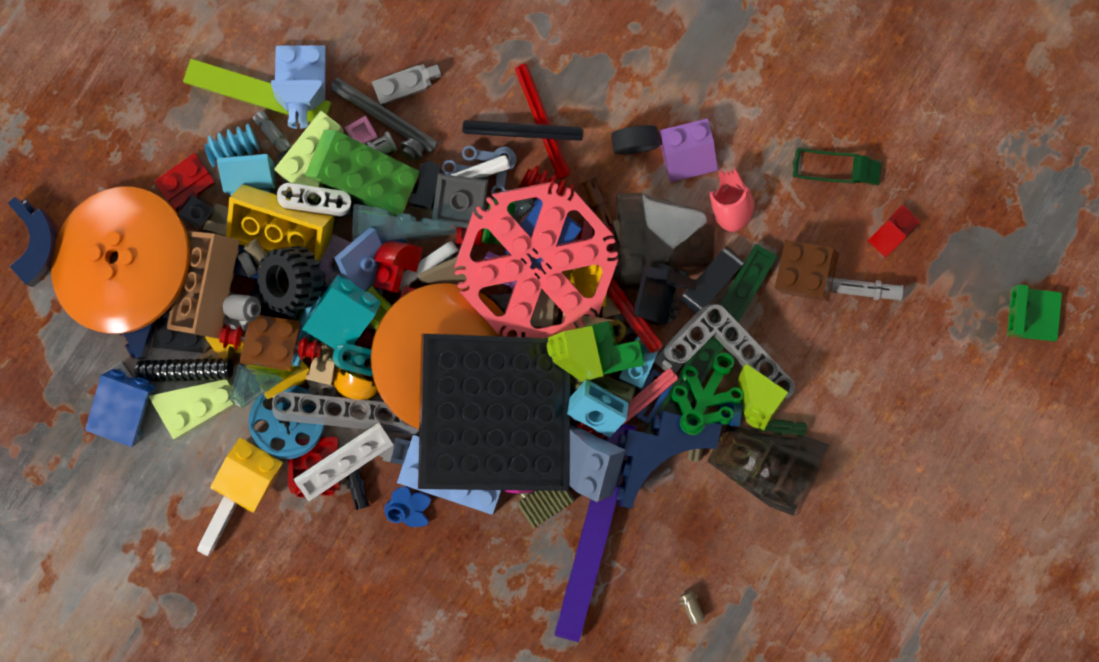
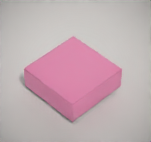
M366 116L344 127L349 137L367 145L366 142L368 141L373 142L378 139Z

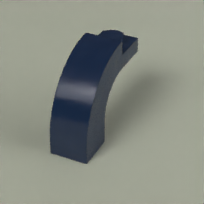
M14 197L8 204L26 224L30 240L25 253L10 268L25 285L34 287L45 277L51 268L57 234L53 222L45 211L41 209L36 210L27 199L22 201Z

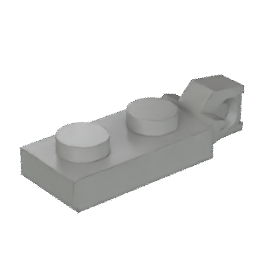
M423 64L372 81L380 105L384 106L427 90V87L432 86L431 80L442 77L438 65L425 68Z

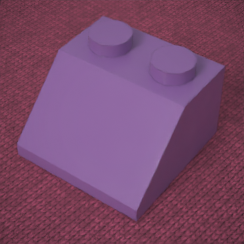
M708 118L659 130V143L670 183L718 171L714 141Z

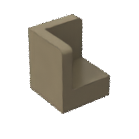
M216 204L211 219L205 221L203 229L212 234L226 236L228 207Z

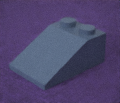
M570 424L569 485L576 492L596 502L613 496L625 449Z

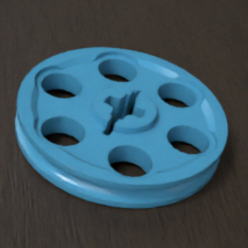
M292 386L284 391L310 394L307 389L300 386ZM262 393L253 403L248 420L251 436L258 448L278 459H294L310 452L320 441L325 425L290 422V435H288L284 423H280L283 421L275 418L272 410L264 408V402L267 398ZM281 402L277 405V408L282 411L284 409L288 410L290 405L286 402ZM305 405L302 408L306 413L316 410L312 405ZM266 421L269 424V428L266 432H257L255 430L256 423ZM307 434L310 437V441L304 446L298 445L296 443L297 436ZM278 438L284 440L285 446L282 450L276 451L271 448L273 440Z

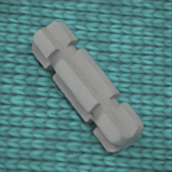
M263 111L257 112L253 116L254 122L259 127L261 126L260 129L273 144H276L275 147L280 153L284 154L290 150L291 144L286 138H283V134L273 122L268 120V116Z

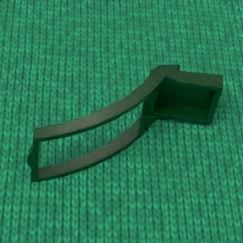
M796 148L793 160L794 178L834 183L880 185L882 161L871 159L869 156L857 153H837ZM800 152L854 157L851 180L797 175Z

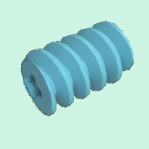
M246 124V132H243L238 126L236 127V135H233L228 129L226 138L218 132L216 141H214L211 135H208V143H204L205 151L212 167L216 166L217 158L235 157V153L238 156H245V150L249 155H253L254 147L260 153L256 135L249 124Z

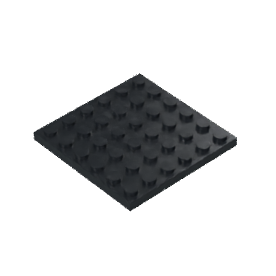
M421 334L418 489L569 491L570 415L567 413L570 399V373L555 364L552 357L549 356L547 351L548 338Z

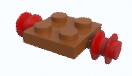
M259 315L255 321L248 323L246 333H244L241 325L234 330L231 329L230 324H227L226 328H222L220 331L219 342L223 343V348H226L228 344H232L234 349L238 350L243 344L240 357L242 364L291 371L295 352L298 353L301 361L305 357H311V361L316 357L320 359L322 344L318 343L317 338L314 342H308L307 336H305L300 343L297 342L301 328L300 321Z

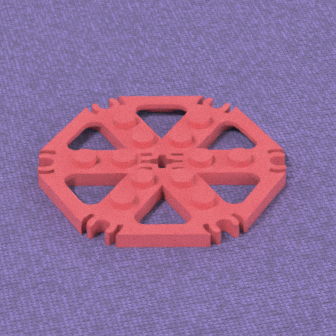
M551 182L494 193L492 196L497 199V204H495L492 198L487 197L486 200L491 205L489 210L485 211L479 205L476 207L477 212L482 218L478 217L474 211L472 212L455 263V267L465 266V268L461 267L455 270V275L464 274L466 276L465 281L458 283V288L469 286L465 290H460V293L498 334L501 327L505 326L502 331L503 337L507 336L509 330H515L517 332L515 337H521V332H525L524 337L547 338L564 331L578 329L574 323L575 321L582 328L586 326L581 320L583 315H590L593 320L596 318L594 312L590 309L591 307L598 314L600 313L618 262V258L607 259L608 257L614 258L618 255L617 251L609 252L606 250L608 244L615 243V239L612 237L603 239L606 236L613 235V233L575 190L572 198L568 199L571 194L569 187L566 188V192L563 195L556 193L558 188L556 183L552 185L551 193H548V187ZM537 197L542 200L543 204L530 237L507 211V207L513 201ZM571 210L579 211L595 230L592 238L557 245L565 218ZM482 228L490 230L510 253L509 255L480 261H473L470 257L476 234ZM527 253L535 259L540 257L543 259L541 260V265L545 273L536 266L530 267L532 261ZM599 265L602 268V275L594 296L591 298L584 297L562 271ZM516 281L506 312L502 316L495 315L478 296L479 290L483 287ZM541 288L565 314V320L561 324L542 328H534L531 325L530 320Z

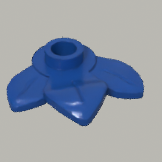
M407 486L399 487L393 491L391 500L385 504L384 513L386 518L393 523L404 522L410 527L425 526L429 524V520L422 511L429 506L431 498L423 493L416 492L411 494Z

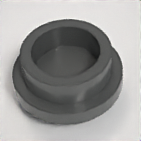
M408 138L407 141L401 143L402 154L406 158L413 161L414 159L420 160L423 157L424 147L415 139Z

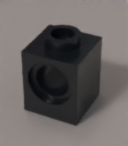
M191 191L179 207L178 216L199 230L214 211L213 205L194 191Z

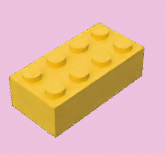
M242 184L229 197L226 237L240 240L239 244L243 246L257 239L266 252L293 246L308 248V252H313L315 260L318 259L320 267L329 257L334 216L283 208L278 203L277 195Z

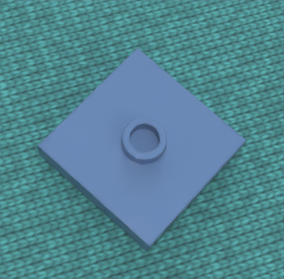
M369 227L335 257L343 278L352 281L355 286L363 291H366L374 284L379 262L374 260V256L382 244L375 229Z

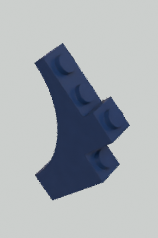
M659 411L658 416L655 415L652 422V430H655L654 435L625 429L624 434L621 433L619 435L617 443L618 447L625 449L624 455L629 456L628 461L625 460L622 466L624 481L623 485H619L617 489L616 500H619L618 505L632 509L643 482L657 466L670 457L692 449L709 448L717 450L722 425L716 423L705 425L704 430L700 434L689 435L680 427L682 415ZM689 422V423H688V424H690V425H692V426H696V424H695L694 422Z

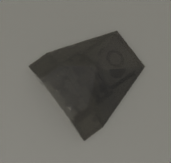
M644 193L617 194L616 218L620 223L619 265H616L615 281L622 290H639L645 266L659 268L660 264L674 267V270L690 272L709 265L714 260L715 214L686 205H678L665 199L654 198Z
M727 426L719 439L717 450L713 449L709 456L708 463L769 507L796 516L799 515L816 482L829 445L802 435H797V438L783 437L782 433L779 432L768 435L760 434L756 429Z

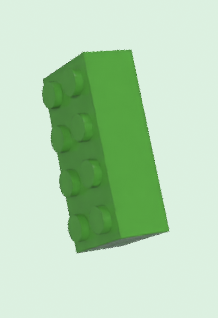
M323 130L305 176L333 190L344 191L350 198L388 216L401 217L420 171L337 130Z

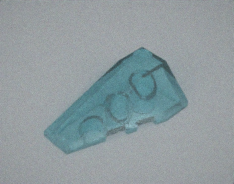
M354 204L353 240L358 238L369 227L376 230L381 244L387 241L405 242L457 234L458 228L455 224L422 218L421 222L416 221V217L404 213L397 214L394 217L386 209Z

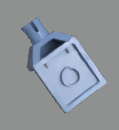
M276 46L275 80H271V86L276 101L286 111H289L288 126L297 129V119L300 123V129L308 127L307 112L314 110L325 100V46Z

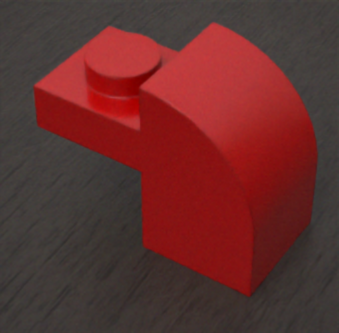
M387 241L382 244L374 256V260L379 262L373 287L398 293L404 270L417 273L423 248L397 241Z

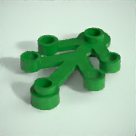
M722 352L716 355L713 363L715 371L704 391L697 377L698 370L693 366H687L683 370L682 379L689 383L697 402L693 410L687 398V388L682 385L674 387L672 399L679 403L683 415L680 419V427L685 433L698 435L704 430L705 425L716 422L729 424L732 421L734 412L729 407H722L718 412L704 414L706 408L728 402L738 405L742 402L744 393L737 387L731 388L728 392L714 395L723 376L729 374L733 369L734 358L729 353ZM686 373H692L694 376L689 377ZM676 392H682L684 395L678 396ZM732 394H737L740 398H734ZM722 413H726V414H728L730 417L725 418V417H723L721 414H722ZM689 422H694V423L696 424V426H692V425H690V424H688V423H689Z

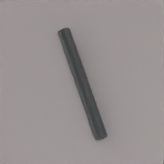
M336 78L331 84L330 88L332 91L405 138L415 139L427 152L432 153L437 147L438 143L436 140L341 79Z

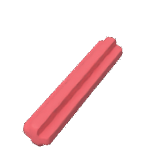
M667 369L632 399L628 407L627 420L622 425L630 421L678 380L677 375L672 369Z

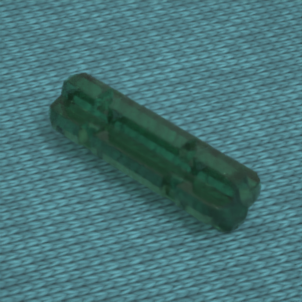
M773 419L764 430L758 428V430L763 432L771 430L772 433L790 435L795 433V435L804 436L807 432V423H793V421Z

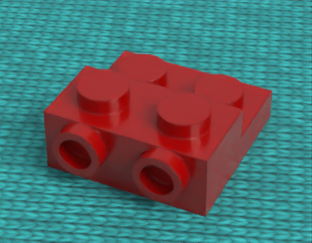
M338 437L321 438L318 444L307 454L298 458L288 459V488L291 494H295L299 498H306L294 479L339 449ZM296 439V443L301 446L308 444L310 439ZM341 480L322 492L321 495L331 496L335 494V491L341 490Z

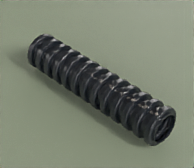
M230 358L139 360L135 365V377L146 379L149 382H171L173 380L207 381L209 379L230 380L234 372V366Z

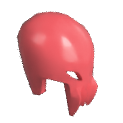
M734 168V173L732 170H730V173L726 170L725 174L719 169L720 187L715 194L713 191L709 192L713 214L716 222L724 230L737 232L749 224L752 219L754 200L750 188L743 183L736 168Z

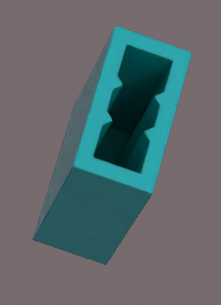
M337 275L308 315L302 330L333 349H336L341 344L353 345L376 315L381 301L376 299L373 294L355 286L352 281Z

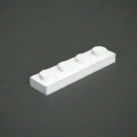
M377 423L296 477L294 481L309 502L393 446V443L382 426Z

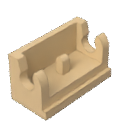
M321 341L320 359L314 358L306 379L331 385L336 369L333 360L335 349Z

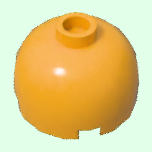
M336 366L334 386L343 395V398L370 400L378 393L373 376L358 374Z

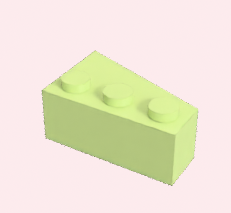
M225 379L149 396L166 428L175 440L182 439L244 402L233 382Z

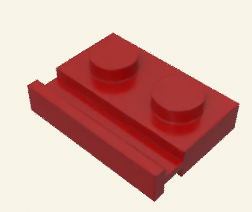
M195 153L154 180L175 211L179 209L191 191L200 195L216 184Z

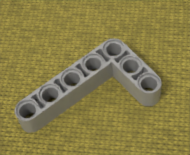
M710 304L702 307L664 348V354L668 360L684 363L714 336L743 367L745 364H748L760 373L761 364L766 363L768 372L764 376L775 384H778L781 380L784 382V390L788 392L785 399L791 397L795 391L793 380L720 305ZM712 309L716 310L718 315L713 323L710 322L708 317ZM694 327L700 330V337L697 340H693L691 337V331ZM729 327L733 328L735 333L730 341L725 335ZM679 344L683 349V353L679 358H676L673 354V349ZM746 345H749L751 348V354L748 358H745L742 353Z

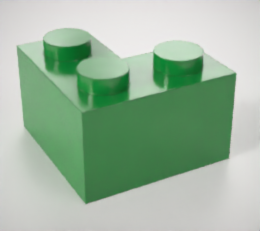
M612 321L583 326L593 327L603 374L647 365L642 341L638 340L617 345Z

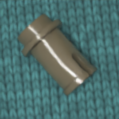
M254 239L244 247V250L248 252L257 264L256 268L258 269L260 267V260L264 258L267 252L258 240Z
M693 590L679 596L681 600L679 604L683 605L691 625L699 623L706 618L696 599L698 595L694 594Z

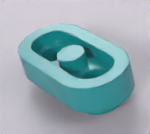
M341 344L335 349L333 360L337 367L358 374L373 376L371 350L351 344ZM344 352L347 354L345 361L342 359ZM365 359H368L369 361L367 367L364 365Z

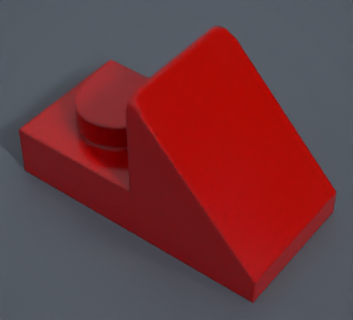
M901 205L867 242L886 258L920 221L904 205Z

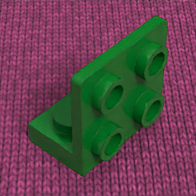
M1028 285L1011 287L1007 336L1051 342L1057 341L1062 294L1060 292L1028 289Z

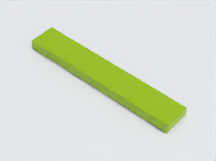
M190 59L183 80L185 84L289 116V111H286L276 101L271 83ZM324 100L314 110L308 111L307 121L312 122L320 111L328 116L332 103Z

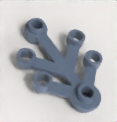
M473 146L464 147L462 156L468 162L475 159L487 162L502 155L509 157L510 168L497 173L496 186L492 188L491 195L494 194L496 189L506 191L507 171L513 169L516 164L514 151L508 147H500L493 153L476 150ZM473 150L474 156L468 158L465 156V152ZM447 160L443 163L442 170L444 174L451 175L468 169L471 166L458 165L452 160ZM452 164L454 170L447 172L445 170L446 165ZM489 176L482 178V180H488Z

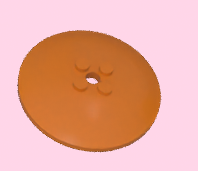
M115 187L89 197L68 216L56 238L55 250L51 261V279L61 306L79 324L105 334H125L142 329L153 323L174 303L186 280L190 248L185 226L178 213L168 202L158 195L141 188ZM117 251L118 260L111 264L110 256L113 252Z
M440 283L427 285L411 291L391 306L377 327L371 350V368L377 390L388 408L399 419L418 430L420 417L421 334L503 336L502 331L505 326L501 327L498 334L460 293V290H465L469 287L458 288V284ZM478 292L479 298L495 315H504L502 310L491 299ZM509 330L506 337H515L514 330Z

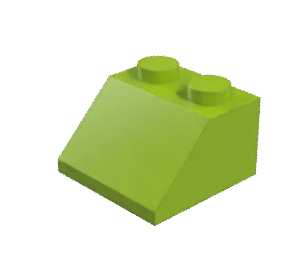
M592 326L568 330L548 337V354L559 367L581 382H584L586 379L592 380L603 376Z
M745 364L736 383L737 388H740L744 393L742 414L752 427L764 430L780 409L788 392L748 364Z

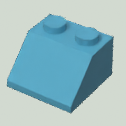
M268 154L217 158L223 192L227 195H232L242 184L269 193L277 191L274 170L275 162Z

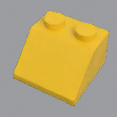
M240 437L226 456L210 488L254 513L280 475L283 462Z

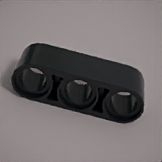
M726 246L697 278L696 290L688 289L680 300L694 313H697L702 307L710 303L745 261Z

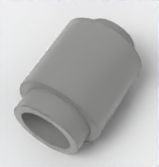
M232 294L225 298L223 312L231 319L253 322L261 312V305L256 297Z

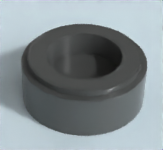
M243 252L237 257L248 277L256 275L257 270L248 253Z

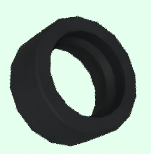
M654 125L627 127L611 133L613 152L615 154L642 153L657 149L660 146L658 129Z

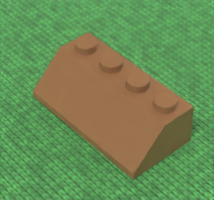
M186 231L190 248L189 268L184 285L178 297L171 305L167 329L219 339L220 331L224 326L225 313L223 312V302L229 295L230 285L234 277L233 270L239 252L238 245L240 240L212 233Z

